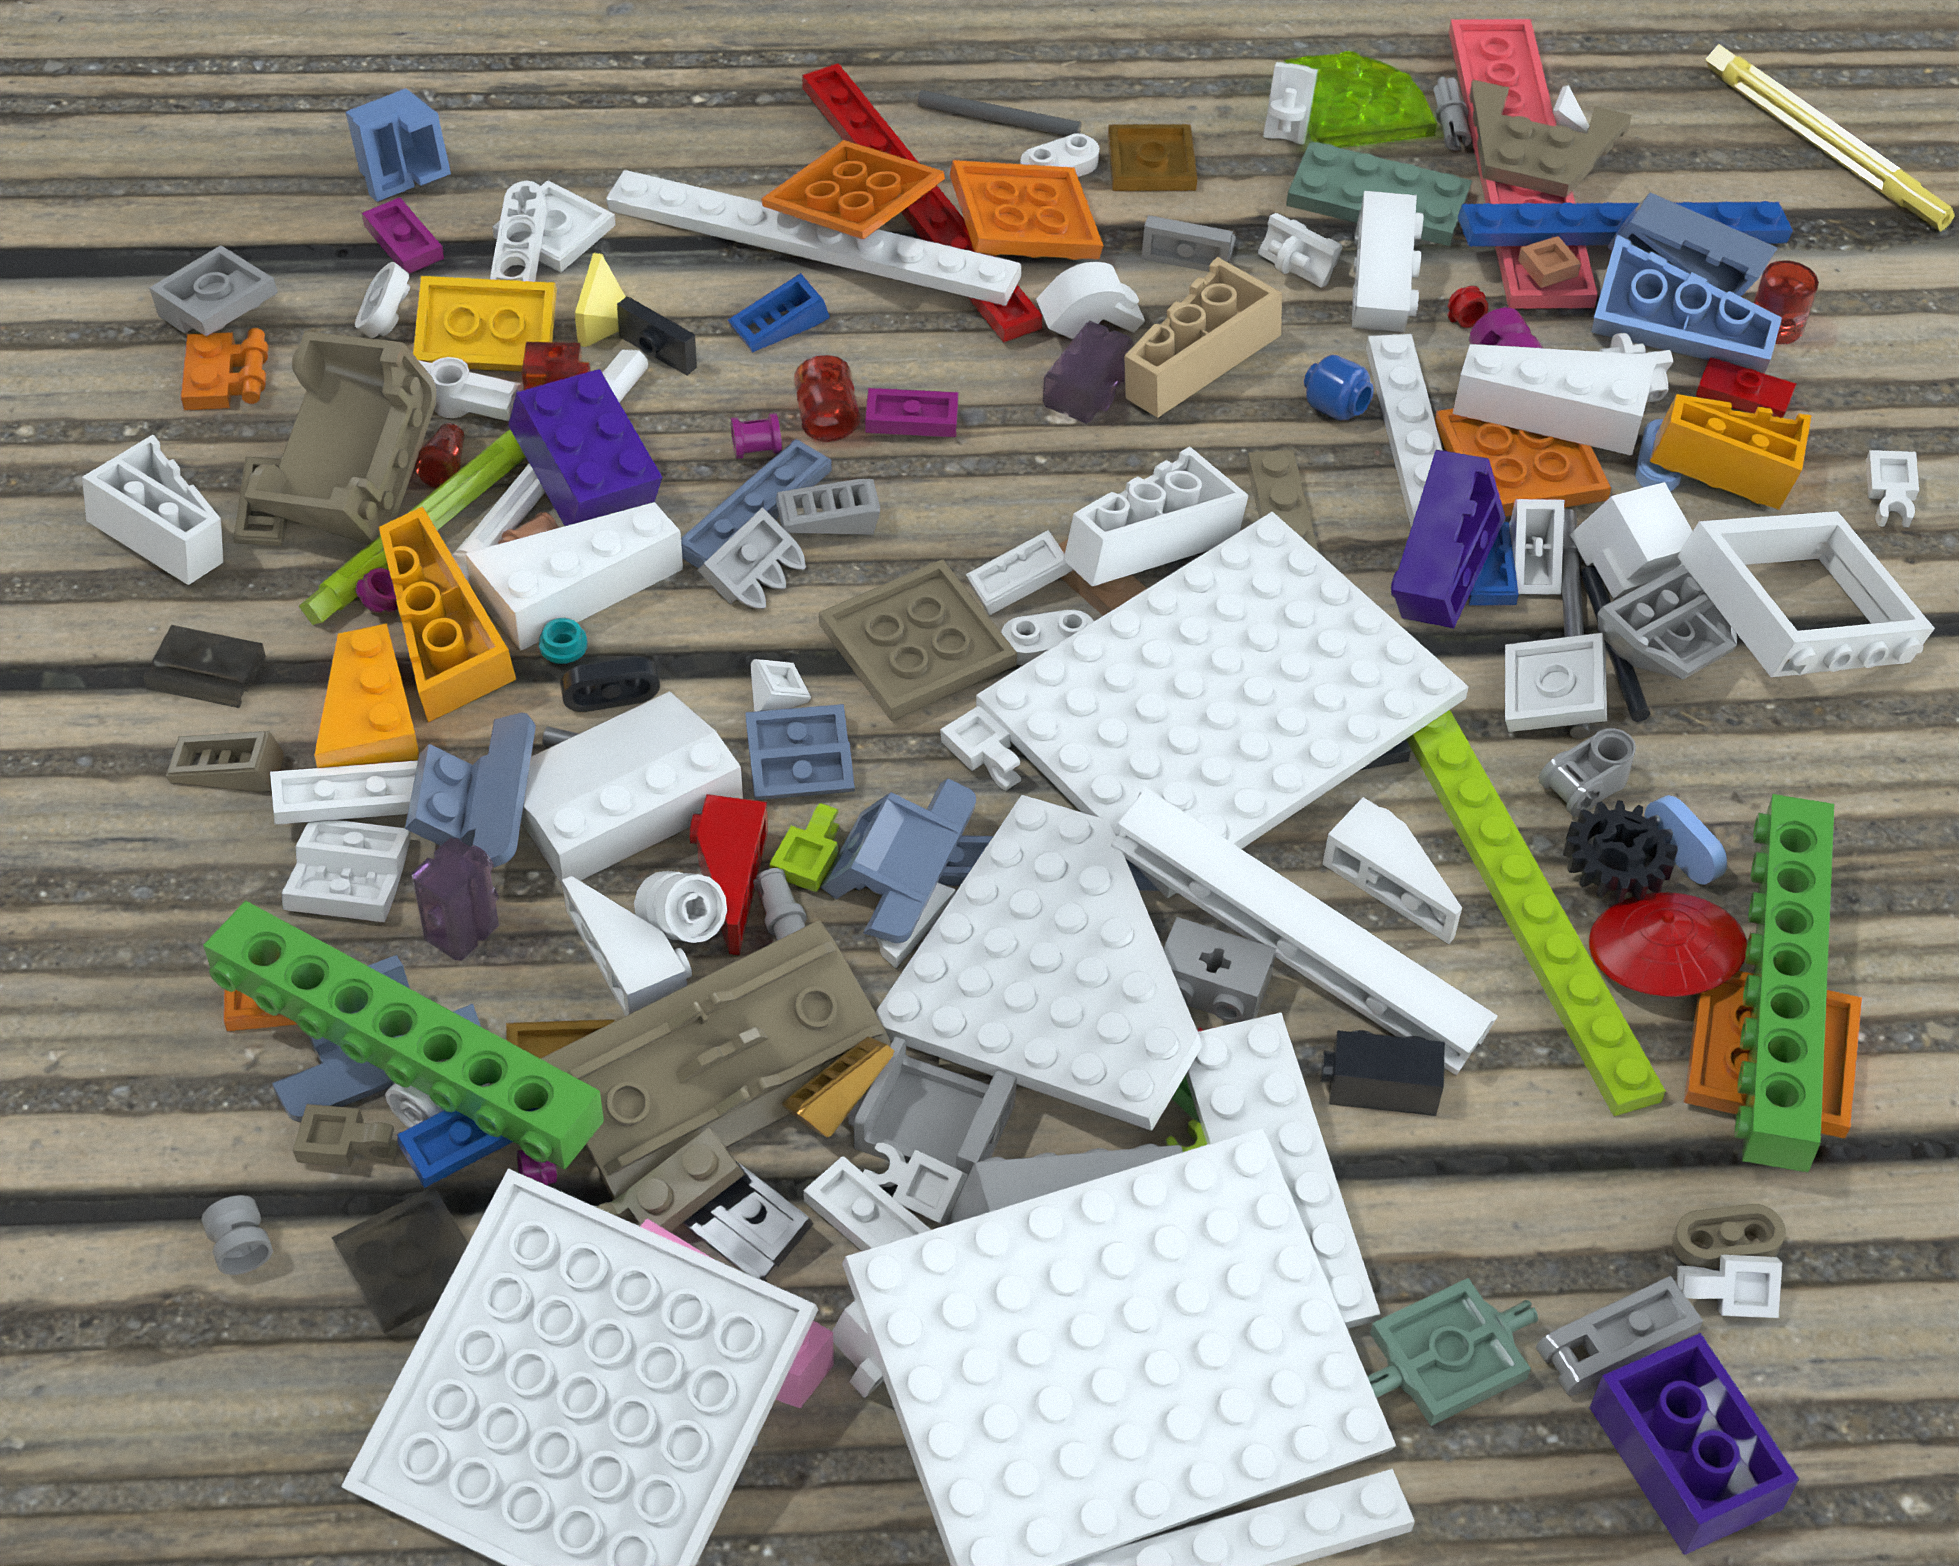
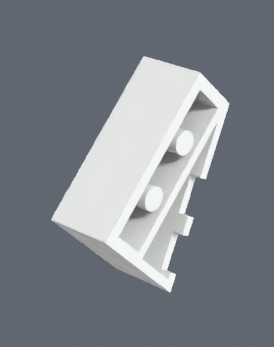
M1364 191L1354 243L1358 245L1357 257L1354 259V272H1356L1353 287L1352 328L1404 332L1408 316H1416L1419 290L1411 289L1412 277L1418 278L1421 263V251H1413L1414 239H1421L1423 227V213H1416L1417 195Z

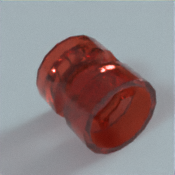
M1781 260L1767 265L1762 273L1753 302L1782 317L1775 344H1789L1803 336L1810 309L1819 286L1817 275L1809 267L1799 262Z
M831 355L815 356L805 360L798 366L794 374V386L799 403L802 429L810 438L822 442H833L848 437L856 430L860 423V413L857 398L854 394V382L849 365L841 358Z

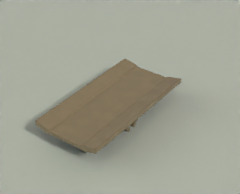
M818 920L541 1059L600 1091L604 1122L585 1146L599 1169V1173L612 1200H614L708 1127L716 1133L724 1146L728 1148L791 1115L792 1113L782 1106L783 1102L867 1036L888 1046H891L892 1043L834 939L821 921Z

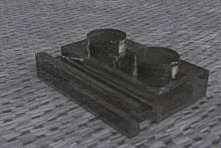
M171 625L152 660L153 667L151 671H146L143 677L149 690L240 708L242 704L241 697L244 691L248 692L266 654L263 643Z

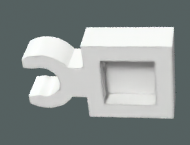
M1870 450L1866 458L1868 499H1882L1875 516L1878 526H1885L1889 512L1894 511L1902 516L1903 527H1909L1915 514V507L1911 500H1915L1919 492L1916 452Z
M877 1143L875 1149L888 1156L890 1166L883 1174H877L867 1169L863 1173L880 1187L898 1185L893 1195L897 1202L938 1223L946 1225L968 1174L917 1150H914L907 1164L900 1150L886 1143Z

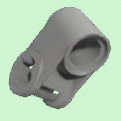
M1616 728L1600 730L1572 749L1561 752L1552 758L1542 769L1538 777L1539 783L1546 789L1552 788L1567 803L1566 810L1572 816L1577 817L1581 810L1586 809L1589 811L1597 802L1602 801L1626 786L1636 751L1635 741L1623 730Z

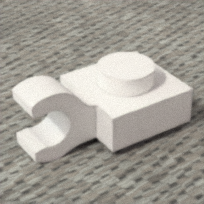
M980 705L940 729L941 742L971 771L984 764L995 783L1005 791L1021 781V777L1013 770L1020 765V760L1011 750L1007 749L1011 747L1010 733Z
M1721 1255L1720 1271L1696 1266H1678L1677 1285L1683 1290L1686 1298L1718 1299L1717 1310L1724 1316L1778 1318L1782 1262L1777 1257Z

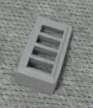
M855 479L777 492L776 495L781 526L787 533L873 535L880 515V504L873 479ZM796 508H803L804 515H797ZM816 508H822V512H817Z

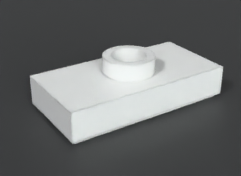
M1049 530L967 573L966 577L971 588L990 616L1073 570L1063 561L1064 552Z

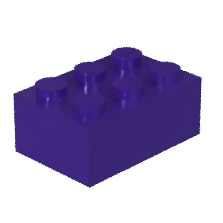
M600 369L516 392L508 426L564 526L655 502L663 477Z
M1701 1333L1602 1375L1589 1408L1683 1555L1689 1554L1784 1509L1799 1478Z

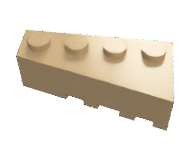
M1216 257L1209 265V273L1204 278L1198 277L1189 286L1190 294L1181 303L1175 301L1167 310V318L1161 324H1154L1125 355L1126 399L1158 418L1280 337L1282 292L1223 259Z

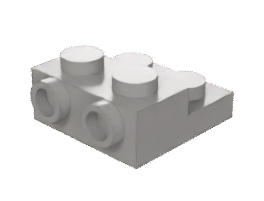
M221 245L149 287L160 318L183 333L196 329L205 336L221 330L229 322L249 310L259 307L262 302L278 293L274 278Z

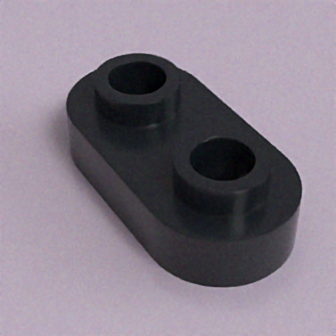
M631 656L619 660L578 665L562 676L560 689L563 703L568 709L576 712H589L646 702L658 693L660 680L657 667L651 660Z

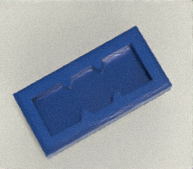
M1503 522L1468 597L1469 605H1517L1519 593L1509 522Z

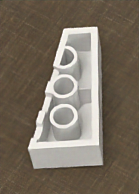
M1470 344L1460 376L1453 414L1632 455L1658 355Z

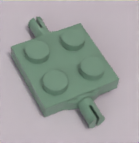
M1467 1278L1373 1322L1370 1335L1386 1357L1388 1367L1367 1376L1376 1398L1400 1387L1412 1397L1430 1426L1527 1380L1531 1368L1516 1348L1512 1333L1538 1321L1535 1307L1531 1308L1532 1303L1529 1300H1524L1522 1303L1500 1313L1483 1300L1470 1279Z

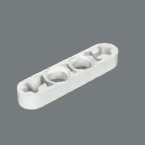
M518 182L513 184L505 194L490 279L536 280L547 215V203L542 188L535 182ZM526 200H528L526 205L527 215H522L520 207L524 206ZM518 231H528L531 233L530 237L523 242L516 243L509 240ZM522 265L525 267V270L518 276L507 277L503 275L504 271L510 266Z

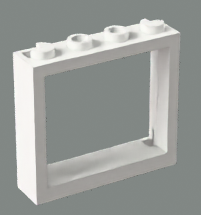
M1838 511L1699 521L1677 556L1770 677L1827 671L1836 672L1845 669L1910 663L1917 653L1923 651V644L1935 629ZM1819 559L1871 624L1797 631L1745 565Z

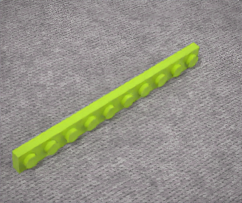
M1448 710L1406 739L1613 1116L1661 1103L1666 1092L1665 1088L1451 710Z

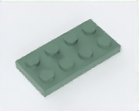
M1310 141L1288 191L1286 206L1357 223L1364 191L1417 195L1416 213H1423L1421 239L1450 246L1459 224L1458 214L1461 205L1466 204L1472 180L1457 177L1453 174L1416 167L1412 164L1375 157L1371 154L1334 147L1330 144Z

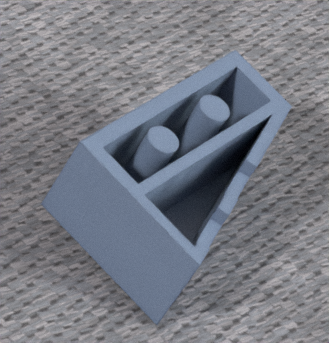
M1651 192L1626 218L1607 247L1613 251L1618 234L1630 240L1631 245L1649 254L1653 252L1667 259V263L1689 274L1693 272L1707 279V283L1726 293L1730 291L1740 297L1760 278L1777 250V247Z

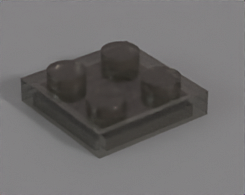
M434 1186L332 1237L334 1249L384 1334L436 1307L469 1244Z

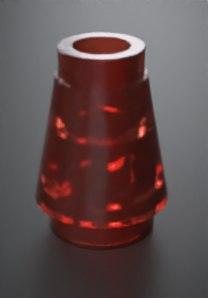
M452 423L441 425L418 452L419 455L415 466L419 478L424 483L433 487H440L460 470L465 435L459 426Z

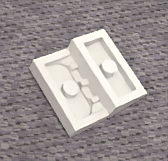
M340 820L308 822L296 845L297 864L282 891L283 910L385 922L404 868L411 838L410 831L405 828Z

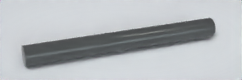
M921 90L918 97L919 107L1064 136L1080 134L1081 131L1080 121Z

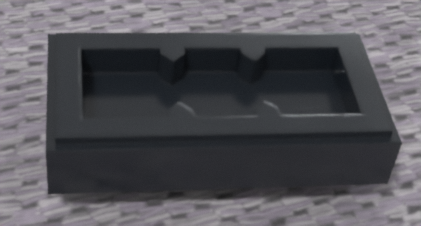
M628 296L617 304L620 338L641 349L646 355L657 358L686 376L697 368L694 333Z

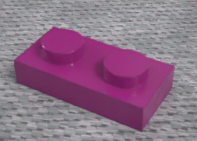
M401 197L362 212L364 227L390 258L407 273L410 274L444 259L442 245Z
M868 388L865 433L956 437L959 392Z

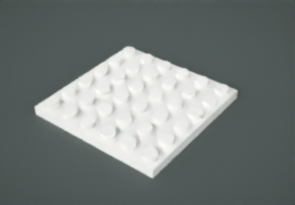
M508 1169L341 1487L504 1566H696L819 1309L816 1304Z

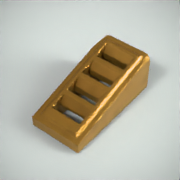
M867 1036L783 1102L782 1106L808 1128L827 1138L831 1137L893 1057L895 1051L887 1044Z

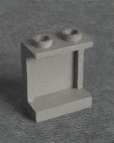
M895 1037L890 1046L895 1051L893 1057L873 1081L866 1096L863 1095L850 1111L848 1124L854 1126V1149L890 1161L887 1155L875 1149L877 1143H886L900 1150L907 1164L914 1150H917L969 1176L975 1162L991 1158L1015 1107L1017 1077L996 1070L990 1085L908 1057L906 1055V1040Z

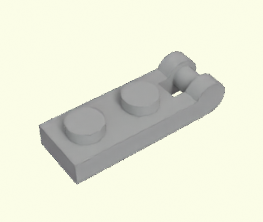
M1669 1276L1547 1334L1538 1342L1536 1349L1547 1364H1554L1561 1374L1558 1382L1567 1395L1573 1396L1586 1390L1595 1381L1601 1379L1602 1375L1655 1353L1698 1332L1703 1320L1673 1278ZM1583 1345L1590 1357L1579 1362L1572 1349Z

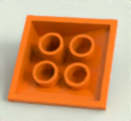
M843 140L761 198L763 207L864 240L943 181L945 174L942 170Z

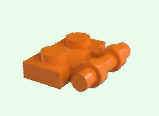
M259 328L248 330L247 339L242 344H235L233 332L211 333L208 336L202 333L187 334L181 391L184 410L230 408L232 395H242V400L248 404L259 402L260 393L266 388V373L262 367L268 360L269 348L267 342H265L264 331ZM234 367H244L239 373H233Z

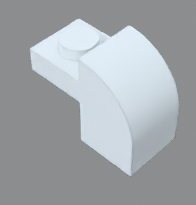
M1104 262L1082 263L1065 270L1036 298L1048 328L1079 343L1083 341L1102 319L1132 333H1135L1145 322L1137 304L1139 299L1136 293L1127 285L1120 283L1113 266Z

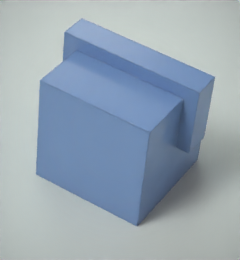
M405 88L345 112L359 172L365 176L369 196L376 202L415 187L413 180L422 186L451 174L438 113Z

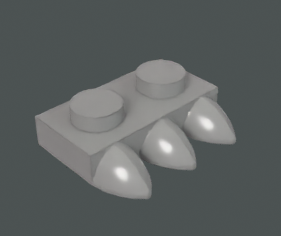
M762 507L697 571L730 604L737 600L746 606L764 609L766 607V599L759 583L774 589L784 590L786 588L785 576L778 563L795 570H804L806 565L803 552L797 542Z

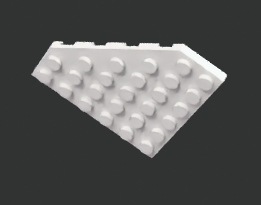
M1025 795L1020 796L875 1012L891 1041L895 1037L904 1039L908 1047L994 1076L996 1070L1006 1072L1017 1077L1016 1084L1151 1131L1202 1048L1198 1031L1122 851L1111 847V843L1115 840L1116 835L1110 821Z

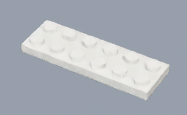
M1282 1013L1199 1031L1198 1034L1202 1048L1185 1076L1207 1145L1260 1128L1264 1129L1347 1329L1377 1321L1380 1311Z

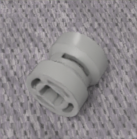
M243 1195L230 1196L212 1204L203 1213L201 1221L207 1238L216 1243L212 1252L218 1269L222 1273L229 1275L244 1274L260 1267L271 1257L273 1249L267 1232L258 1227L261 1222V1216L253 1198Z

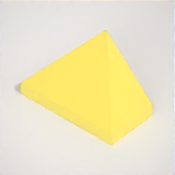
M593 253L576 307L575 321L578 346L588 347L619 331L617 304L625 298V295L602 254Z

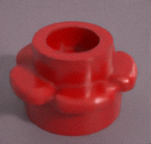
M1467 286L1456 290L1448 302L1447 307L1450 310L1447 313L1448 319L1452 323L1457 321L1465 328L1473 327L1488 312L1489 305L1485 300L1484 292L1480 291L1477 286Z

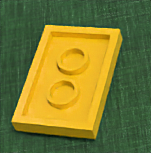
M421 276L413 355L417 360L433 363L440 358L455 357L463 360L467 364L468 369L550 373L557 295L555 282Z

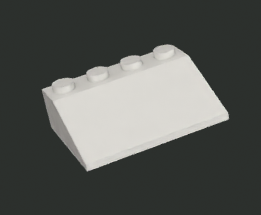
M669 691L532 756L521 822L561 884L563 879L570 876L581 881L689 828L693 814H702L706 794L743 799L741 766L717 732Z

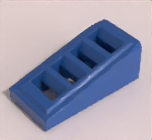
M800 273L728 319V322L753 353L813 328L829 319L830 316L824 299ZM787 310L788 313L786 315L782 316L780 314L781 312ZM772 317L775 322L768 325L764 319ZM755 323L761 331L754 335L747 326Z

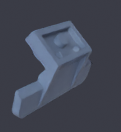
M522 712L494 719L488 755L480 757L473 765L428 744L418 757L405 829L457 854L472 847L469 866L480 872L500 866L511 860L517 850L536 728L530 716Z
M947 778L940 783L928 808L925 809L890 792L860 813L821 888L835 899L840 898L853 888L859 891L865 886L881 894L882 897L863 933L893 943L907 941L911 937L975 810V793L971 789Z
M397 955L369 965L370 968L410 988L403 964ZM473 1003L452 1011L481 1027ZM309 1036L320 1064L276 1081L272 1085L288 1117L294 1121L301 1122L306 1104L343 1107L390 1088L395 1082L382 1069L367 1061L365 1063H358L352 1060L342 1051L340 1046L323 1037L321 1039H314Z

